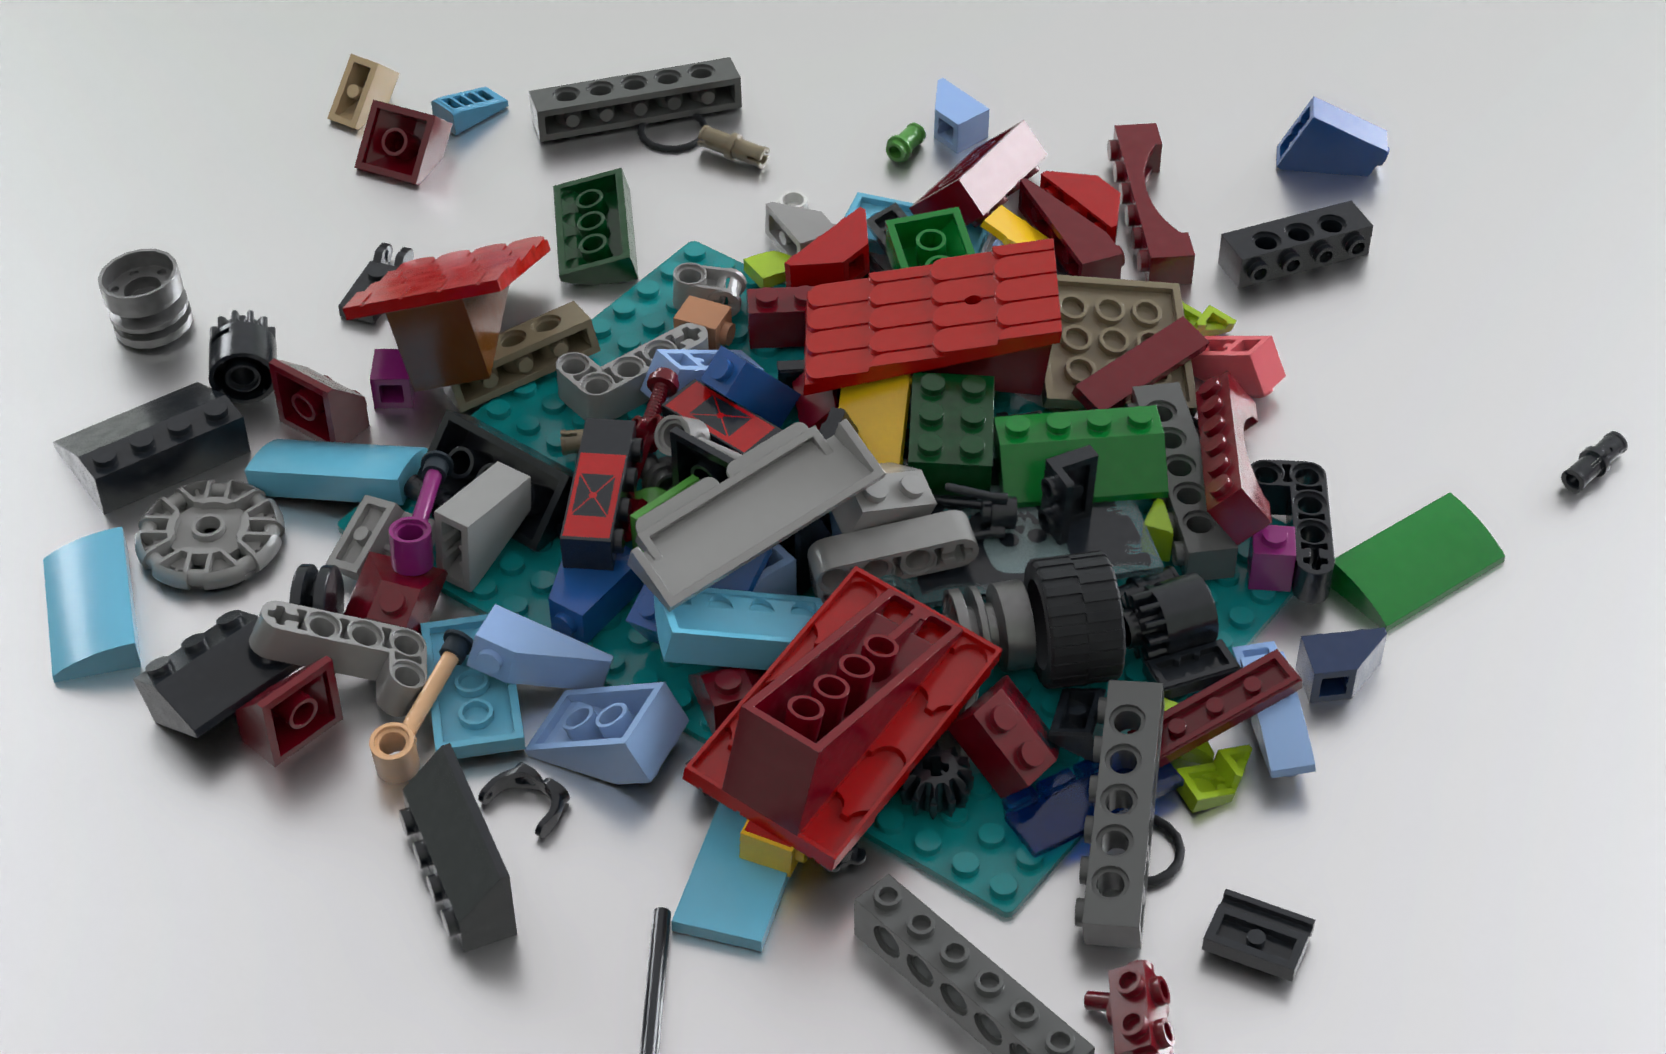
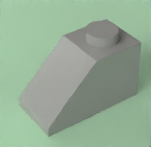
M776 202L766 203L765 233L782 253L791 256L797 254L818 236L836 225L832 224L821 211Z

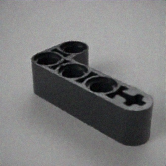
M1258 460L1251 464L1252 470L1263 495L1269 501L1271 515H1286V526H1295L1296 561L1291 585L1293 595L1304 603H1321L1329 597L1335 564L1326 472L1320 465L1308 461Z

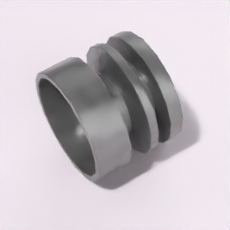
M138 249L126 252L112 259L102 268L98 276L99 289L105 306L109 310L116 338L124 345L136 349H151L167 345L180 338L190 328L193 321L192 309L186 290L183 287L176 259L168 252L159 249Z
M1020 579L989 583L986 591V603L983 602L976 586L965 587L964 595H962L959 588L944 590L942 615L1002 648L1000 660L997 663L1002 672L1034 667L1036 661L1035 625L1030 600L1025 586Z

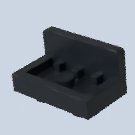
M1091 445L1048 458L1045 462L1044 478L1041 480L1042 500L1041 509L1038 510V521L1042 530L1045 533H1049L1058 545L1068 542L1071 522L1091 516L1099 455Z

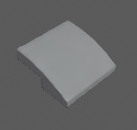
M365 495L325 564L336 565L340 569L341 574L357 581L369 551L391 556L389 542L390 525L400 518L412 517L413 514L403 511L395 502ZM429 518L428 522L432 527V541L434 546L435 520Z

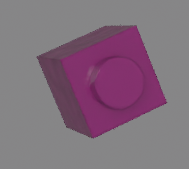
M375 349L370 374L374 409L413 408L416 392H414L399 349Z
M1268 525L1251 536L1247 558L1248 589L1291 591L1296 561L1295 526Z

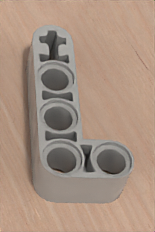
M693 323L679 325L601 367L583 353L569 352L563 354L556 361L559 398L585 421L586 418L614 420L649 401L650 398L640 389L656 349L709 350L708 331L704 326Z
M948 510L817 540L808 549L807 558L811 586L814 596L821 598L824 604L855 566L886 583L967 565L975 560L979 553V547L967 515L958 510Z
M270 601L263 605L249 638L251 649L266 659L306 667L327 655L333 661L335 673L376 681L377 704L381 710L394 717H404L408 714L427 681L426 642L419 633L409 628L282 601Z

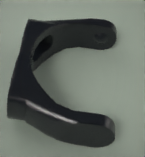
M519 762L514 768L492 778L478 795L479 802L487 805L505 789L530 788L542 791L550 799L551 807L549 812L536 826L535 834L540 838L547 837L553 830L565 804L570 800V795L563 785L551 778L543 780L534 768L523 762Z

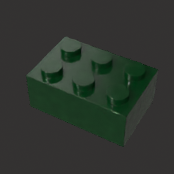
M928 372L913 373L908 466L922 470L933 495L965 496L947 491L945 489L946 483L990 491L993 458L995 376Z

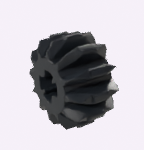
M937 742L933 749H930L914 767L908 779L899 788L902 805H912L915 816L926 811L929 812L932 820L940 812L952 818L956 808L966 807L969 795H971V790L974 787V776H972V771L970 770L968 757L958 756L955 746L942 750Z

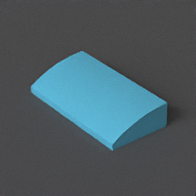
M276 439L264 445L255 454L244 471L248 484L265 492L266 496L361 502L365 495L395 502L398 505H404L407 499L404 495V486L411 476L418 473L422 457L427 453L428 449L424 447Z
M123 527L112 528L79 538L46 556L43 559L54 683L141 667L129 552Z
M707 588L669 612L654 595L657 634L664 662L768 670L823 605L821 598Z

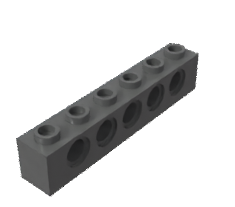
M730 57L529 91L532 123L540 142L636 126L640 123L648 124L693 116L695 113L706 114L742 107L741 77Z
M1180 383L1133 386L1131 403H1126L1125 407L1156 405L1164 430L1169 493L1168 498L1159 499L1164 500L1173 528L1171 550L1173 565L1180 566L1182 575L1195 572L1204 581L1233 578L1238 545L1207 512L1200 439Z
M1109 680L1107 697H1099L1098 724H1104L1103 736H1095L1093 746V762L1100 763L1098 775H1091L1089 781V803H1095L1094 816L1086 815L1084 825V842L1091 843L1089 857H1081L1079 882L1086 885L1085 898H1077L1075 904V926L1083 928L1085 945L1141 949L1165 711L1163 683ZM1126 729L1136 730V732L1132 734L1120 733L1121 731ZM1122 768H1129L1133 770L1126 774H1120L1116 772L1117 770ZM1117 808L1129 810L1124 814H1114L1111 812ZM1114 848L1125 850L1120 855L1107 854L1109 850ZM1112 889L1121 892L1115 897L1101 895L1105 891Z
M890 874L854 899V934L992 1054H1094L1095 1047Z

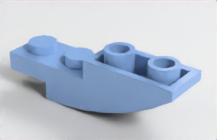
M1275 641L1232 647V655L1240 667L1243 668L1276 650L1277 646ZM1281 651L1280 653H1281V654L1283 655V657L1286 659V657H1285V655H1284V652ZM1297 692L1251 717L1252 727L1271 778L1292 777L1298 774L1316 772L1311 742Z

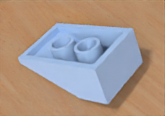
M665 682L565 690L524 751L528 757L610 783H650L658 774L659 768L671 749L677 744L681 733L690 720Z

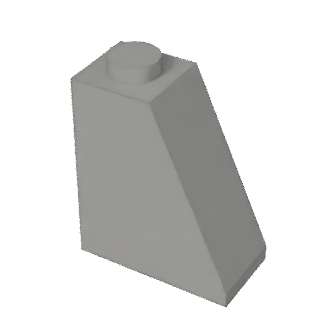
M497 461L434 511L437 568L445 569L448 572L445 581L468 592L476 588L531 510L530 476Z

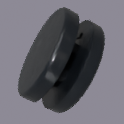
M301 564L293 576L289 603L344 614V583L340 569L336 565H323L318 572L314 564Z

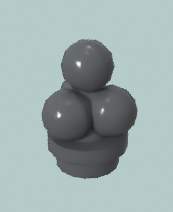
M648 453L640 475L642 489L658 487L668 491L673 488L671 457L664 456L658 459L655 454Z

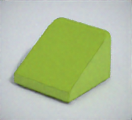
M1157 498L1143 523L1140 545L1142 549L1140 551L1141 553H1148L1152 558L1169 562L1171 559L1173 528L1164 500Z

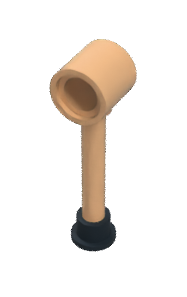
M448 629L444 633L443 639L445 642L439 650L441 657L402 723H385L376 728L371 734L369 746L378 776L385 782L392 784L404 783L412 779L419 771L420 758L415 735L455 666L461 665L466 656L470 654L474 640L464 632ZM401 751L397 754L389 755L393 752Z

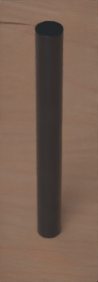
M664 907L655 908L652 914L639 1054H659L671 922V911Z

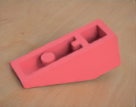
M1204 336L1210 343L1205 351L1191 359L1194 377L1206 381L1211 377H1219L1228 371L1252 398H1262L1273 392V388L1286 377L1272 336Z

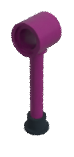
M429 451L422 457L421 469L424 481L412 517L400 518L389 527L391 565L398 574L418 576L428 572L434 565L432 527L428 520L439 485L445 482L454 468L451 457L442 451Z

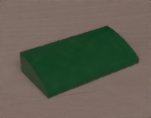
M622 167L553 186L558 269L561 282L582 285H605L639 279L630 188Z

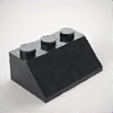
M233 610L221 615L216 620V625L204 633H197L186 638L181 643V648L169 656L159 657L151 661L145 667L146 671L133 680L155 723L198 738L235 713L241 706L270 686L285 679L302 666L266 659L256 654L249 645V638L258 615L241 610Z

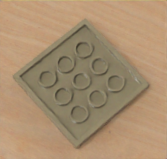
M1057 275L1062 335L1060 343L1052 344L1042 390L1043 407L1087 410L1072 394L1075 385L1184 316L1179 283ZM1190 360L1155 384L1179 382L1190 414L1194 417L1197 412L1196 388L1192 362ZM1126 403L1118 408H1125Z

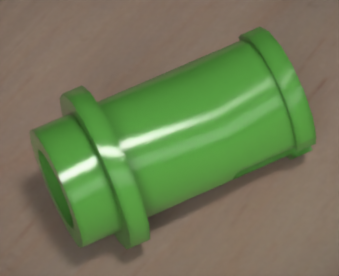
M910 123L899 135L890 137L886 144L888 157L896 162L907 161L912 155V150L926 138L924 128L918 123Z

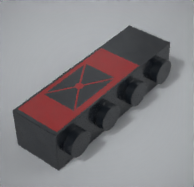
M696 379L661 404L663 418L669 415H678L701 420L709 429L710 441L742 455L782 431V429Z
M586 418L560 534L564 568L614 571L617 554L624 553L626 531L622 526L623 523H630L632 500L628 496L629 492H636L638 470L634 466L635 463L642 462L644 450L643 438H637L635 421Z

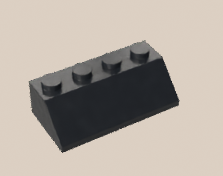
M446 409L427 451H442L448 454L454 463L451 475L446 478L443 484L439 485V488H448L456 495L497 461L530 476L531 510L511 538L534 551L540 552L558 536L556 525L564 521L574 471L473 416ZM420 466V469H419L417 475H419V474L422 475L421 466Z
M451 744L442 745L402 789L405 808L399 810V817L406 836L414 834L417 842H413L412 846L419 868L428 867L431 875L426 876V880L434 903L443 902L445 909L441 910V917L448 937L456 935L463 952H467L517 935L509 873Z

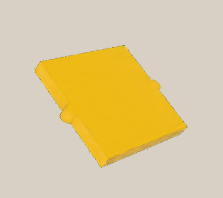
M1002 205L990 214L980 226L1001 240L1004 245L1049 239L1029 225L1026 220H1022Z

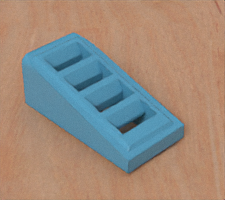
M486 86L439 97L431 101L433 115L452 123L451 133L454 135H458L509 106L508 100Z

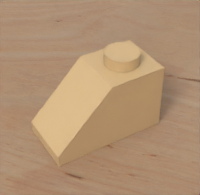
M351 54L327 119L356 130L361 129L367 123L373 99L389 103L400 73L379 63Z

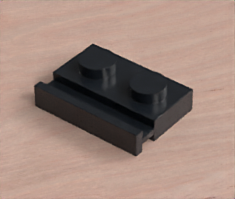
M1225 889L1223 899L1218 905L1203 938L1202 950L1292 982L1307 948L1309 938L1314 931L1316 920Z

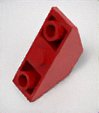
M1055 171L1041 173L1040 187L1103 229L1116 244L1121 193L1098 175Z
M862 207L857 208L784 262L786 287L817 286L820 284L856 280L870 272L866 209Z

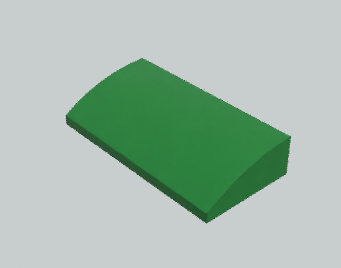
M1449 492L1336 557L1330 587L1379 628L1385 627L1387 632L1505 561V554L1492 534L1476 515Z

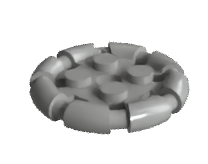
M214 479L203 480L176 488L175 494L168 498L162 496L155 501L138 523L140 531L135 534L134 546L138 560L143 568L152 570L153 577L160 582L184 590H191L192 586H204L206 591L216 590L243 582L246 579V574L253 570L259 573L272 561L282 545L280 537L285 533V522L277 503L271 498L266 499V494L261 489L235 480H228V483H215ZM179 509H186L184 512L180 514ZM208 528L217 529L212 533L204 534ZM194 565L205 566V568L194 569Z

